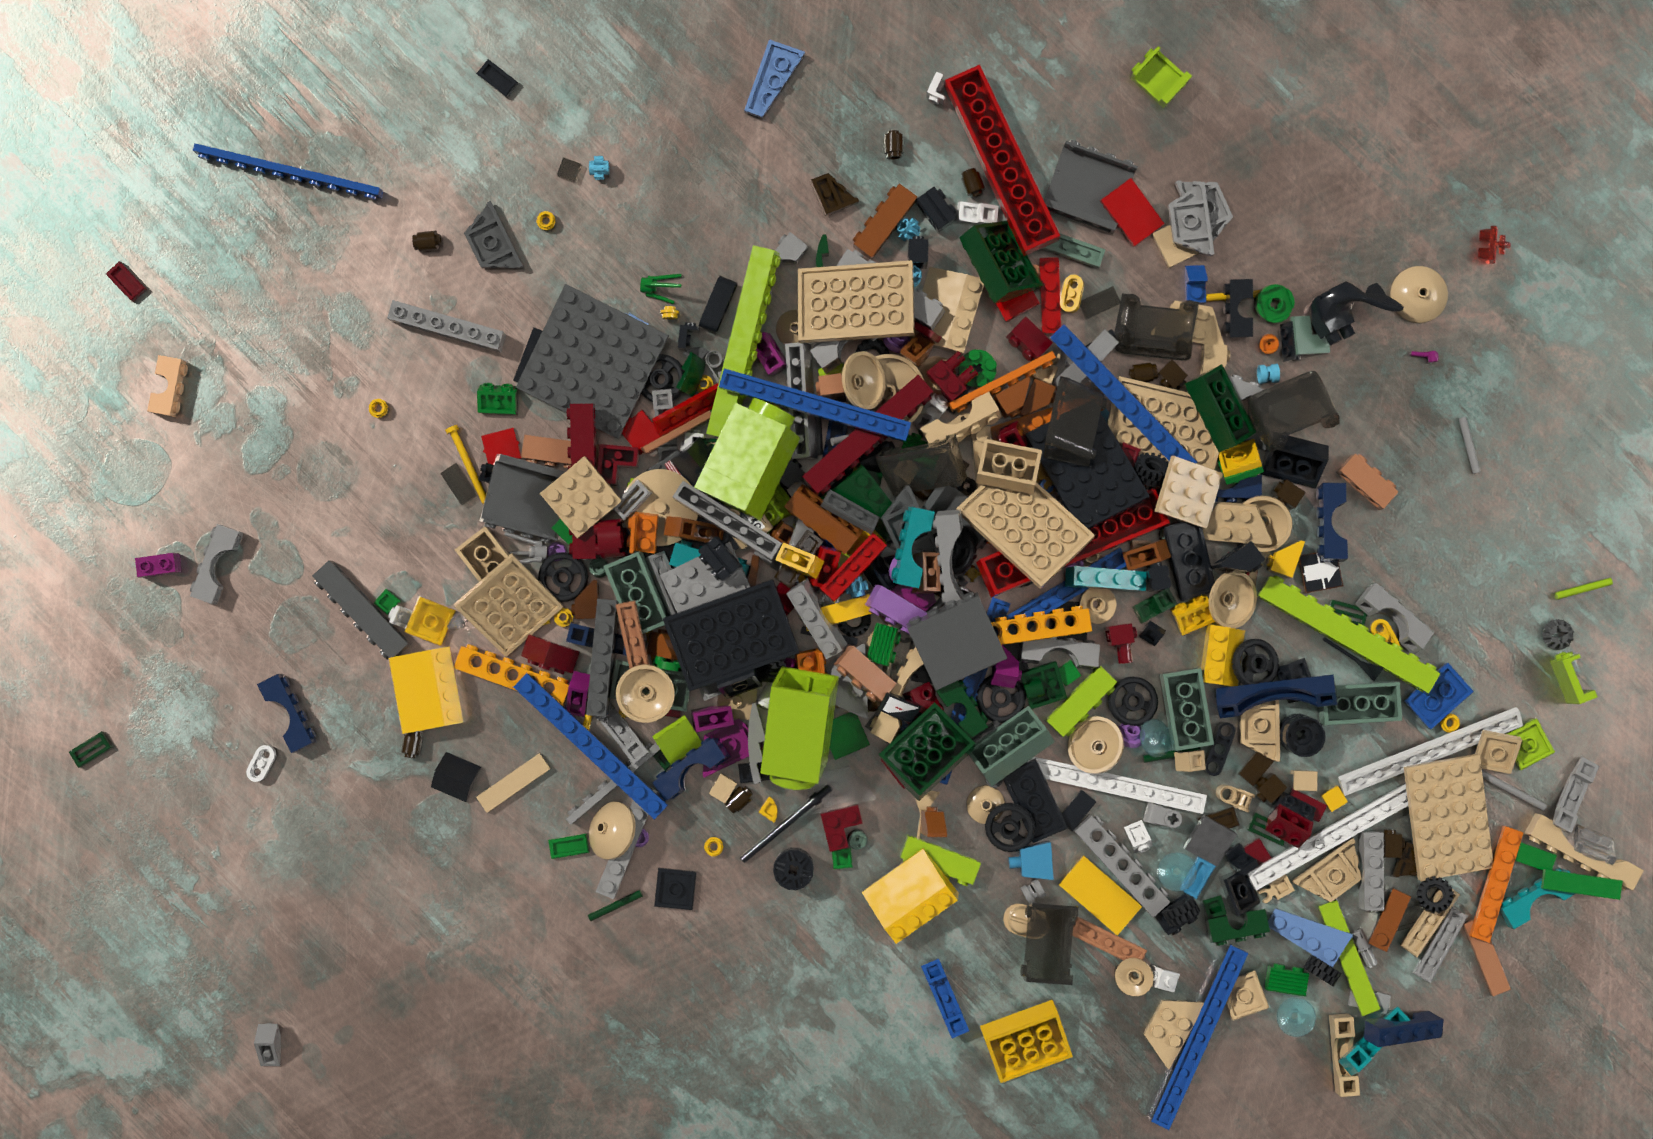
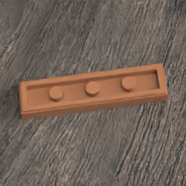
M710 410L641 447V450L644 454H647L710 419Z
M636 601L616 604L629 669L637 665H649Z
M1078 916L1069 932L1070 935L1122 960L1128 958L1143 960L1147 952L1146 949Z
M1474 919L1465 922L1463 927L1491 996L1511 990L1492 941L1490 940V943L1470 937L1469 934Z

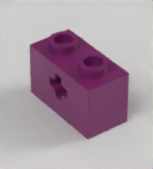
M763 332L761 341L757 344L756 348L757 357L768 375L775 376L786 368V358L772 335L768 332Z
M179 553L135 558L137 577L140 578L182 573Z

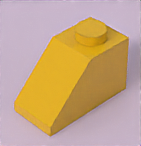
M1297 541L1269 555L1266 566H1268L1267 571L1288 579L1293 578L1305 541Z
M786 543L782 544L775 559L777 562L814 579H817L824 564V561L817 556Z

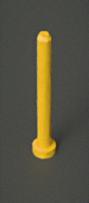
M453 425L445 429V431L451 435L482 504H484L486 493L481 482L478 481L479 477L457 432L459 427L458 425Z

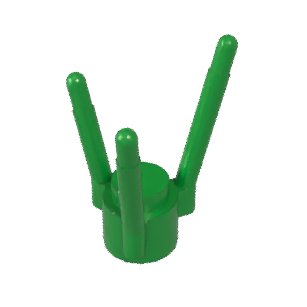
M682 274L642 277L640 292L646 293V297H653L674 304L673 300L653 292H657V287L681 288V284L658 283L657 280L680 278Z

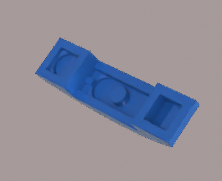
M939 958L922 965V970L951 1038L953 1039L969 1032V1028Z

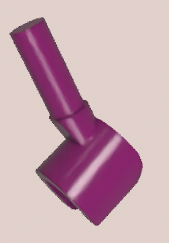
M1411 351V356L1428 357V363L1439 360L1437 351Z

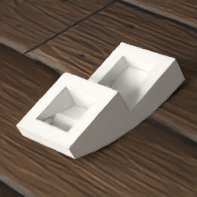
M960 201L957 206L956 221L972 224L997 222L999 206Z

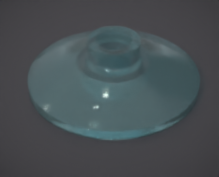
M1151 719L1142 725L1140 741L1143 749L1152 757L1164 756L1171 745L1167 726L1158 719Z
M1170 853L1159 863V880L1169 890H1186L1196 879L1197 869L1195 863L1189 856L1183 853ZM1175 868L1180 869L1179 875L1173 874Z
M1302 998L1287 999L1280 1005L1277 1011V1023L1280 1029L1289 1036H1304L1315 1025L1316 1014L1314 1008ZM1293 1013L1298 1014V1017L1296 1019H1292L1291 1016Z

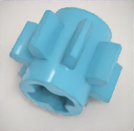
M594 156V161H589V174L594 175L595 180H604V175H609V160L604 161L603 156Z
M906 217L898 223L896 232L900 234L899 238L906 241L913 239V236H919L921 227L913 217L911 219Z
M862 576L858 577L846 590V594H851V598L865 596V590H868L867 580L863 581Z

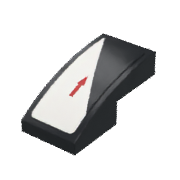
M887 692L878 709L888 715L913 723L922 706L917 702L905 700L900 695Z

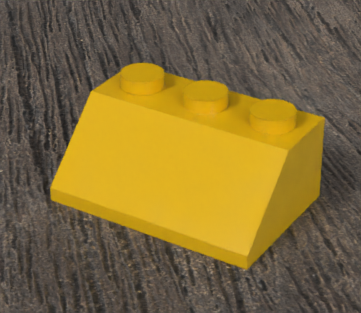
M1207 625L1201 664L1204 683L1231 687L1238 686V679L1232 669V658L1236 648L1244 642L1245 630Z

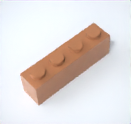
M524 435L521 458L536 464L537 461L545 462L546 466L556 467V464H563L564 468L568 469V466H571V458H568L567 448L571 447V441ZM596 444V469L598 468L600 447L598 444Z

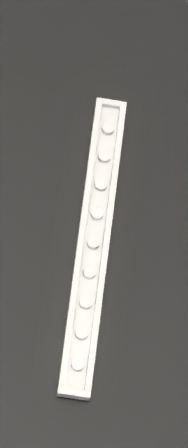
M1517 707L1341 775L1338 777L1341 791L1346 796L1404 773L1405 766L1433 762L1479 743L1483 730L1504 734L1522 727L1520 710Z
M1033 757L1030 759H1037L1045 778L1048 780L1200 814L1204 812L1207 798L1205 794L1106 772L1090 774L1074 765Z
M1406 783L1312 835L1299 849L1293 846L1260 864L1246 874L1254 889L1258 890L1407 807Z

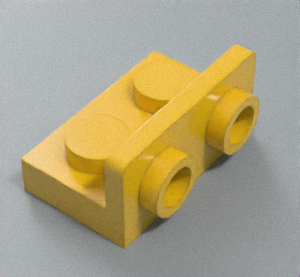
M1206 595L1195 597L1185 603H1179L1170 609L1182 636L1215 622L1211 616L1209 598Z

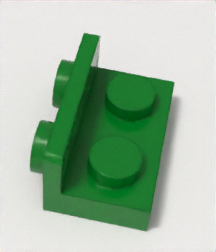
M483 383L477 390L478 413L516 414V394L518 388L508 383L501 386L494 385L493 383Z

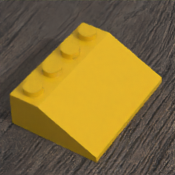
M450 646L388 658L402 734L463 723Z
M922 848L863 890L862 894L885 931L897 944L957 902L959 892L926 850Z
M1053 1000L980 1026L1000 1083L1073 1057Z

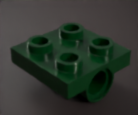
M1056 661L1022 671L1021 681L1031 709L1067 698Z

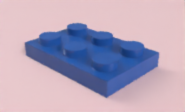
M1445 663L1437 670L1441 674L1429 694H1424L1416 689L1403 700L1429 730L1474 692L1449 663Z

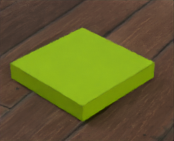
M685 715L652 736L670 765L685 757L690 750L700 747L702 742Z
M1537 718L1523 724L1522 727L1506 733L1521 737L1522 739L1515 761L1519 770H1523L1555 753Z

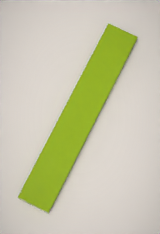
M1336 899L1318 906L1325 925L1350 933ZM1351 938L1338 959L1360 1014L1365 1016L1380 1010V1006L1354 941Z

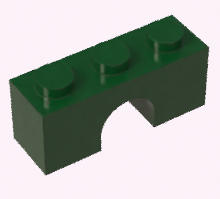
M960 679L936 690L946 707L953 703L964 705L966 715L957 724L972 738L988 727L986 724L988 719L983 712L979 713L975 707L978 704L972 695L970 697L967 696L965 693L967 688Z
M1260 909L1244 913V925L1238 930L1233 929L1229 925L1227 916L1205 920L1210 943H1216V946L1228 944L1227 940L1235 939V942L1246 941V936L1253 935L1254 939L1266 937L1265 933L1270 932L1266 910Z

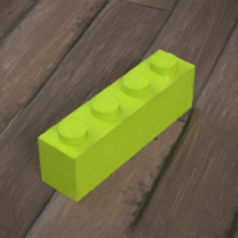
M1098 666L1045 721L1061 737L1065 735L1067 737L1070 736L1076 729L1074 726L1079 721L1082 723L1087 719L1090 709L1092 707L1096 709L1103 702L1101 698L1105 694L1110 695L1115 690L1114 685L1117 681L1101 666Z
M907 835L900 854L903 862L924 848L948 879L950 877L958 879L957 883L964 886L974 884L981 865L980 861Z

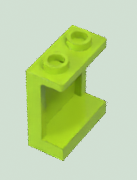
M1157 46L1155 50L1151 48L1144 57L1146 59L1142 64L1138 62L1132 68L1133 74L1130 79L1164 109L1189 82L1192 75L1187 71L1183 73L1160 52L1161 48Z
M1561 652L1554 655L1555 659L1550 660V663L1567 704H1582L1598 697L1595 690H1583L1579 683L1572 661L1581 658L1580 654Z

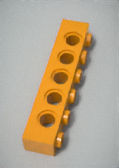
M1083 606L1071 607L1072 611L1064 612V608L1052 610L1053 614L1046 615L1045 611L1035 612L1032 617H1026V614L1014 615L1015 619L1007 620V617L995 618L996 622H991L992 626L998 630L997 637L1001 645L1092 632L1089 608L1083 609ZM1067 616L1072 617L1074 620V624L1071 627L1065 623ZM1048 619H1052L1055 622L1053 629H1049L1046 626ZM1029 621L1036 625L1034 632H1030L1027 629ZM1010 624L1015 625L1017 628L1015 635L1008 632Z
M467 644V647L461 646L454 664L455 669L516 690L513 687L528 673L530 676H534L544 689L548 682L553 683L554 691L549 694L563 707L565 706L569 680L559 676L557 679L551 678L550 673L542 670L537 673L532 671L533 667L523 663L521 666L515 665L514 660L503 657V660L496 658L495 653L487 650L485 653L479 652L478 647ZM476 656L482 659V664L479 667L473 664V659ZM493 663H498L500 666V671L497 674L491 671ZM512 669L518 672L516 680H512L509 677V672Z

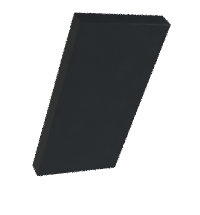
M1183 521L1162 527L1171 555L1170 562L1180 601L1210 593L1215 580L1203 529Z
M1036 758L1024 763L1003 778L1013 802L1026 808L1034 819L1035 834L1032 839L1033 843L1068 829L1064 816ZM1022 818L1024 826L1028 832V823L1025 818Z

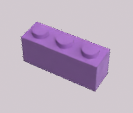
M875 585L865 603L870 608L869 612L876 616L881 614L886 617L885 621L893 626L898 624L902 627L901 631L908 635L910 633L906 624L909 623V620L916 616L923 617L927 615V612L881 585Z

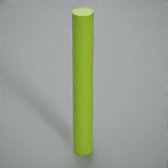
M1611 578L1555 592V598L1559 600L1613 585V581Z

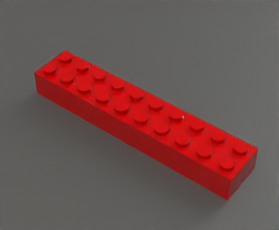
M980 64L946 79L944 88L1023 256L1059 241L1060 234Z
M1155 488L1147 491L1150 496L1148 500L1089 529L1095 535L1094 539L1063 568L1168 525L1170 521L1166 515L1154 512L1159 498ZM999 551L976 562L991 598L1032 582Z

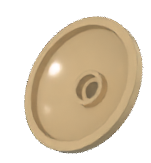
M1414 266L1402 271L1395 278L1391 286L1390 297L1404 306L1402 311H1396L1401 318L1412 323H1426L1442 313L1447 304L1448 290L1444 279L1436 271L1424 266ZM1421 289L1425 291V296L1420 294Z
M865 351L850 355L842 371L843 390L848 400L855 407L867 410L873 409L881 402L885 393V375L882 366L875 356Z
M1255 496L1242 503L1257 504L1261 517L1267 519L1265 525L1272 538V545L1254 544L1260 552L1275 550L1287 541L1292 530V517L1288 508L1280 500L1271 496Z
M1230 571L1221 575L1213 584L1209 595L1211 616L1218 625L1223 627L1238 628L1244 625L1251 618L1257 603V592L1254 582L1245 573Z
M647 664L637 665L627 670L620 678L616 688V700L621 711L630 719L642 723L654 722L664 717L671 709L675 697L674 685L668 674L656 666ZM648 688L650 693L644 694L643 689Z
M1099 716L1089 717L1075 726L1076 729L1068 740V753L1073 764L1080 770L1090 774H1100L1112 769L1120 760L1124 750V738L1119 727L1111 720ZM1102 745V750L1098 751V747Z
M610 802L602 806L593 817L589 829L590 845L594 853L598 857L607 860H613L622 856L633 841L635 818L631 809L623 803Z

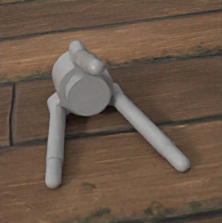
M508 532L504 533L505 536L534 545L530 546L529 551L509 552V555L530 557V559L519 560L522 564L542 562V560L546 559L547 547L542 545V541H534Z

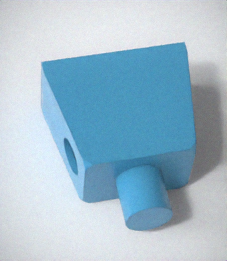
M1050 841L1029 845L1020 849L1019 857H1008L1009 869L1020 868L1022 877L1054 880Z

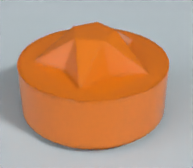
M1266 334L1260 339V349L1262 352L1273 354L1278 350L1279 340L1275 335Z

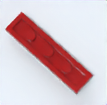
M1059 257L1039 258L1040 280L1044 285L1040 288L1041 331L1044 334H1053L1061 327Z
M718 383L652 418L657 434L662 437L711 410Z
M872 533L822 585L820 590L835 603L885 550L887 544L875 533Z

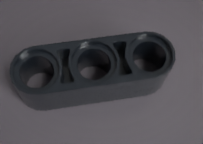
M723 276L718 277L701 316L699 327L714 333L718 332L736 290L737 282Z
M1220 722L1215 727L1213 733L1214 745L1208 747L1205 755L1206 770L1203 771L1206 774L1217 776L1222 772L1236 732L1233 724ZM1225 725L1230 730L1227 736H1223L1221 733V729ZM1220 743L1223 746V751L1217 754L1215 746ZM1211 762H1215L1217 765V769L1214 772H1210L1208 769V765Z

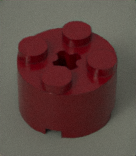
M623 519L602 520L598 524H594V535L597 536L598 544H595L596 555H601L602 559L620 558L628 555V553H624L625 549H628L627 528L622 527Z

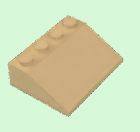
M929 267L922 291L927 294V298L940 301L945 311L933 330L942 339L939 343L934 342L933 348L953 354L959 351L961 353L960 356L963 355L984 287L980 278ZM914 330L915 336L919 333L916 330Z

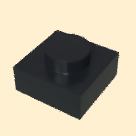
M1149 621L1140 632L1139 637L1156 646L1166 630Z

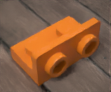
M635 512L629 518L628 528L631 529V535L627 539V547H630L629 553L633 554L635 551L656 552L659 514Z
M817 648L795 654L797 669L827 674L824 668L826 658Z

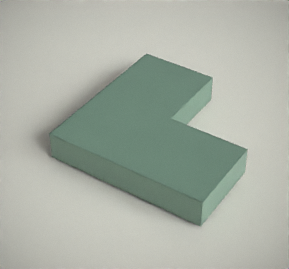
M1310 316L1290 317L1291 321H1293L1296 355L1330 353V344L1326 338L1320 339L1318 334L1312 335Z

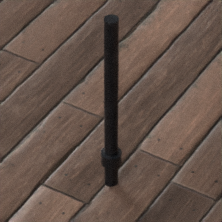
M827 784L818 793H813L806 803L745 852L740 859L744 863L747 862L814 805L820 804L822 799L833 790L832 787Z

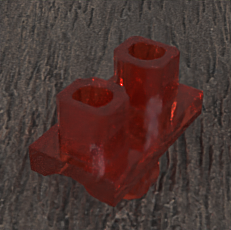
M1491 226V229L1480 230L1479 241L1490 242L1489 248H1479L1478 259L1487 260L1489 264L1496 263V248H1499V255H1504L1505 248L1511 247V243L1505 241L1506 235H1500V239L1497 242V226Z

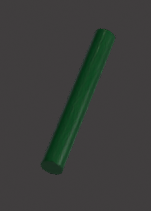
M1201 747L1191 748V749H1185V750H1179V751H1180V752L1196 751V750H1201ZM1171 750L1143 755V761L1147 763L1175 758L1174 753L1178 751Z
M638 890L588 914V918L590 921H593L643 897L641 890Z

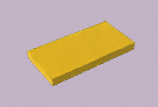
M1084 855L1058 884L1117 936L1142 908L1137 901Z

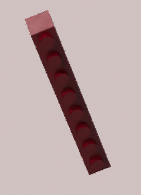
M918 374L876 412L901 420L906 416L911 418L918 411L916 408L921 403L924 406L932 399L930 395L934 391ZM856 428L806 472L802 479L816 495L820 492L823 495L831 488L829 485L834 480L838 482L846 475L844 471L848 467L853 469L860 463L859 458L863 454L868 456L874 450L873 445L877 442L881 444L888 437Z
M570 404V408H567V420H570V427H567V438L571 439V447L567 448L568 458H571V466H568V469L584 456L596 469L595 404ZM594 525L579 538H576L569 529V535H572L569 553L573 555V559L598 558L595 551V544H598L597 536L594 535Z

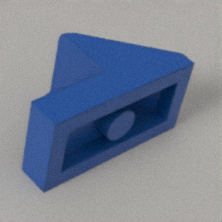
M1204 265L1185 266V294L1187 303H1206V283L1208 282V277Z

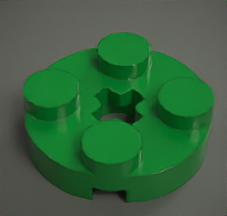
M1278 284L1265 286L1255 297V308L1258 315L1264 321L1273 323L1286 320L1291 315L1290 313L1295 305L1292 292ZM1273 298L1279 300L1276 309L1270 305Z
M974 349L964 355L966 360L958 366L959 375L970 365L977 366L980 364L983 370L982 373L978 372V375L966 384L967 386L980 388L993 381L997 372V364L991 354L984 350Z
M659 656L653 659L652 665L660 669L682 671L678 660L674 659V662H671V659Z

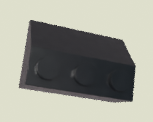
M1272 432L1262 464L1264 472L1260 474L1281 480L1287 479L1293 483L1316 488L1329 460V446Z
M1248 541L1236 546L1212 564L1211 567L1213 570L1245 572L1247 574L1263 566L1261 562L1265 558L1254 543Z

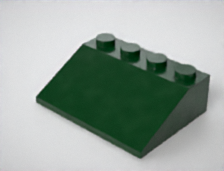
M1007 221L974 225L959 237L963 248L970 257L972 265L977 270L980 280L985 285L989 297L993 300L994 304L1006 302L1044 286L1028 256H1023Z
M859 463L848 471L842 479L831 485L830 490L880 517L875 530L887 543L891 538L881 517L892 502L865 467ZM827 492L823 495L820 494L819 497L824 500Z
M933 703L879 753V756L904 787L920 801L975 749L976 743L936 703Z

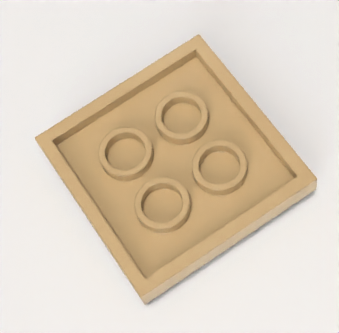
M585 456L540 493L576 538H579L622 502L620 497Z
M1171 456L1154 512L1207 529L1223 473L1176 456Z

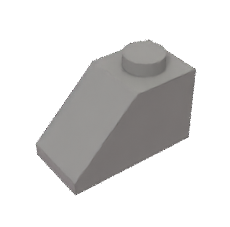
M258 1024L254 1046L260 1066H280L281 1034L278 1024Z

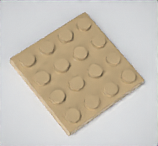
M510 554L454 603V607L505 657L527 639L528 634L532 635L563 608L562 603L513 554Z

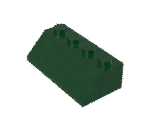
M1222 364L1185 383L1187 391L1218 452L1237 446L1256 433Z

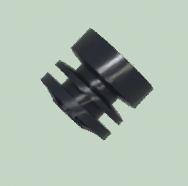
M1299 713L1291 714L1281 721L1280 744L1287 751L1301 757H1311L1323 748L1325 730L1316 719ZM1297 731H1300V733L1302 734L1301 737H1298V735L1296 734Z
M789 847L778 854L774 862L773 873L775 880L781 887L787 890H799L808 885L813 877L814 863L812 857L804 849ZM790 865H793L794 867H799L797 869V874H794V872H789Z

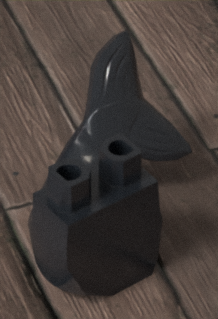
M1345 281L1315 297L1310 306L1312 325L1319 338H1326L1331 346L1342 340L1338 331L1344 340L1355 334L1351 325L1355 322L1352 314L1354 302L1362 301L1387 311H1402L1404 306L1387 296L1378 283L1370 285L1366 293H1364L1353 284Z

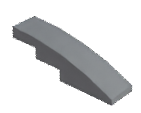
M756 702L752 703L748 732L749 762L754 784L762 782L757 763L762 762L763 757L759 742L765 740V732Z

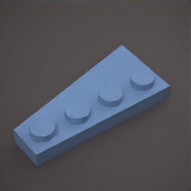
M769 39L744 112L763 118L805 55V52Z
M1277 908L1273 910L1268 918L1269 928L1331 967L1334 966L1353 936L1352 933Z

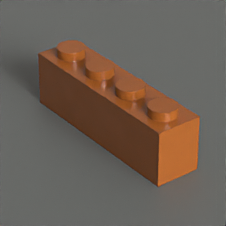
M900 183L897 187L892 186L887 193L888 199L885 202L881 201L875 209L877 211L875 216H870L864 224L866 228L863 232L859 231L853 238V248L869 260L875 257L897 228L898 223L915 204L917 196Z
M801 484L784 507L791 515L803 521L805 526L816 531L822 539L829 541L836 550L846 554L863 530L822 508L823 499Z

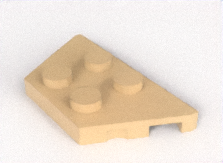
M1181 301L1173 302L1150 334V336L1199 345H1224L1213 307Z
M1217 502L1211 513L1207 529L1202 528L1205 540L1239 543L1252 541L1254 544L1272 545V538L1266 529L1257 504Z
M1279 700L1256 705L1240 715V744L1275 762H1280Z
M1351 837L1292 880V882L1329 902L1335 900L1362 880L1354 838Z
M1161 1000L1143 1034L1168 1069L1171 1068L1192 1030L1204 1004L1202 1001Z

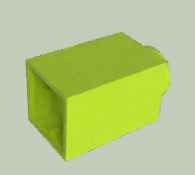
M757 398L752 399L749 408L735 403L694 488L718 502L761 521L800 440V437L790 429L795 417Z
M781 667L771 686L760 773L770 775V780L777 786L792 790H804L812 788L815 784L819 783L828 762L839 676Z

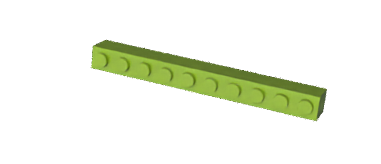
M754 245L752 247L720 380L724 368L752 376L753 371L751 368L757 358V344L762 338L761 327L767 317L765 313L766 307L771 302V287L776 282V267H779L781 261L780 253L775 250ZM718 384L706 434L719 437L734 404L742 405L743 400L747 396L720 389Z
M1276 575L1267 577L1257 594L1259 599L1372 664L1384 668V671L1424 694L1430 693L1441 674L1436 671L1437 667L1430 663H1426V665L1421 663L1418 656L1402 652L1403 648L1395 643H1392V645L1388 644L1383 636L1377 633L1375 635L1369 633V629L1362 624L1357 626L1351 622L1352 619L1350 617L1334 613L1335 609L1327 604L1324 606L1317 603V598L1309 594L1306 597L1300 593L1301 589L1294 585L1289 587L1284 584L1282 578Z

